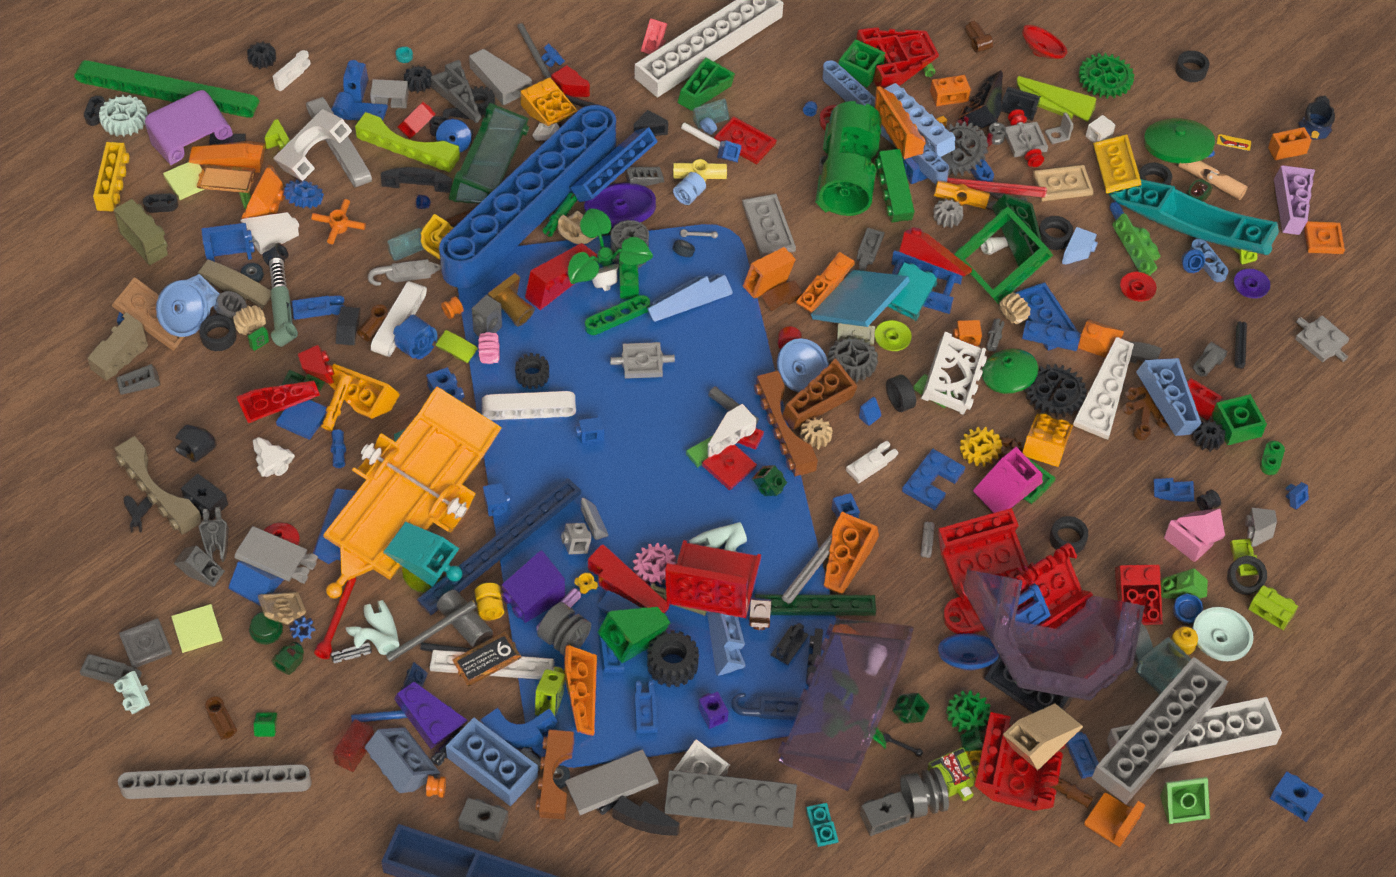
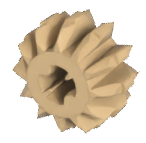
M1013 292L1002 299L999 307L1006 319L1017 325L1028 318L1031 310L1027 305L1028 302H1025L1024 298Z
M256 305L241 308V311H237L233 317L236 330L243 335L251 334L266 324L263 310Z
M814 417L812 421L807 419L805 424H802L800 437L812 447L816 446L819 449L820 445L826 447L827 443H830L833 430L832 427H829V421L823 422V418L816 420Z

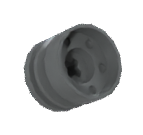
M626 220L615 225L611 231L612 254L618 249H622L623 241L630 237L642 239L649 248V232L647 227L640 222ZM620 253L616 256V259H613L615 264H619Z
M560 602L553 606L545 615L539 625L537 636L549 645L554 644V649L560 651L565 656L566 646L570 645L578 649L582 646L590 633L591 622L584 619L580 614L575 615V611Z
M938 767L931 768L930 771L922 770L921 778L917 772L901 775V794L911 812L910 818L926 816L928 808L933 814L938 813V810L941 812L948 810V790L944 777Z

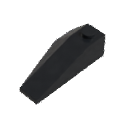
M1001 70L984 80L978 88L979 92L970 98V105L968 107L964 106L961 110L958 120L964 121L966 116L969 118L968 124L972 123L973 126L981 128L998 122L1002 99L1003 72Z

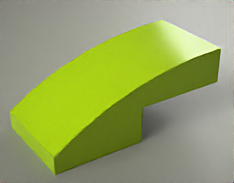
M447 330L444 331L436 343L439 349L452 354L456 359L465 363L470 361L478 349L475 345Z
M1250 539L1232 540L1230 542L1234 561L1243 556H1254L1257 558V555L1253 553ZM1242 564L1237 568L1239 576L1259 575L1257 569L1250 564Z

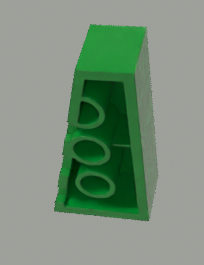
M901 150L880 151L878 158L875 159V166L883 200L886 204L887 216L890 217L891 223L912 220L915 211Z

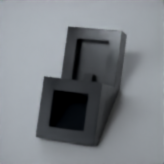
M341 306L337 323L336 344L356 345V330L360 322V308Z

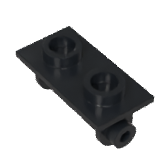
M801 623L791 625L771 653V656L789 665L809 636V634L804 632V626Z

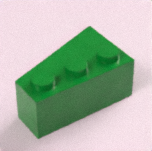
M705 57L681 89L677 103L691 111L695 110L730 88L735 73Z

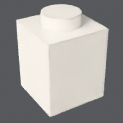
M1102 115L1088 125L1086 137L1093 143L1110 139L1113 136L1115 124Z

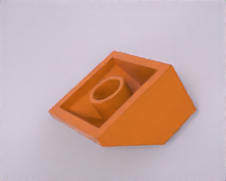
M1089 319L1081 334L1078 349L1106 358L1116 337L1122 339L1124 331Z

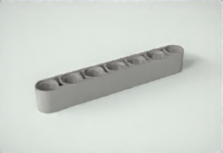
M323 96L306 102L307 110L312 119L322 109L334 114ZM348 136L341 143L332 139H325L354 188L372 182L368 168Z

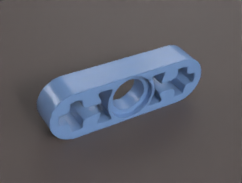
M1195 239L1190 250H1200L1205 255V258H1210L1214 261L1213 263L1205 261L1204 270L1212 280L1216 282L1225 281L1228 275V268L1205 240Z

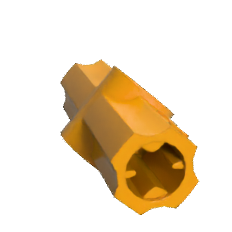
M938 180L934 196L948 200L953 198V201H959L960 205L968 204L986 209L990 193L968 188L964 184L955 185ZM959 192L966 193V196L959 197L957 194Z

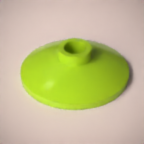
M885 321L879 324L875 330V341L885 350L900 351L905 349L911 342L912 335L910 329L899 321Z

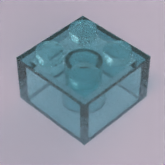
M1167 637L1139 660L1136 672L1161 694L1191 661V658Z

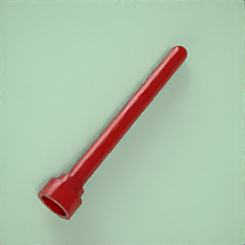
M356 577L347 580L324 640L317 644L314 654L318 658H330L332 652L331 642L355 585Z

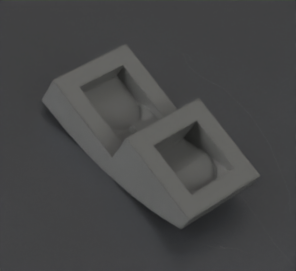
M1130 341V343L1134 344L1130 362L1136 364L1137 360L1143 362L1145 360H1157L1162 348Z

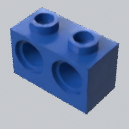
M448 367L426 375L427 386L431 393L436 387H439L463 403L462 398H465L464 392L461 387L458 388L455 374H451Z

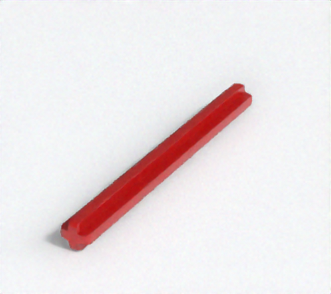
M958 178L947 179V183L955 185L964 184L968 188L983 192L1043 198L1047 194V188L1040 186Z

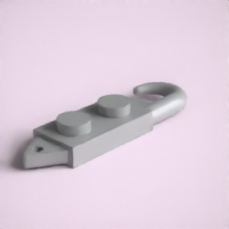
M428 259L395 263L391 266L372 269L368 274V280L371 284L378 286L382 283L375 281L373 277L379 274H386L387 278L390 281H394V283L431 278L432 274L441 269V265L429 262Z

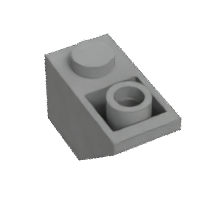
M1251 508L1250 515L1246 516L1245 525L1248 526L1247 538H1250L1251 546H1257L1273 538L1277 524L1275 510Z

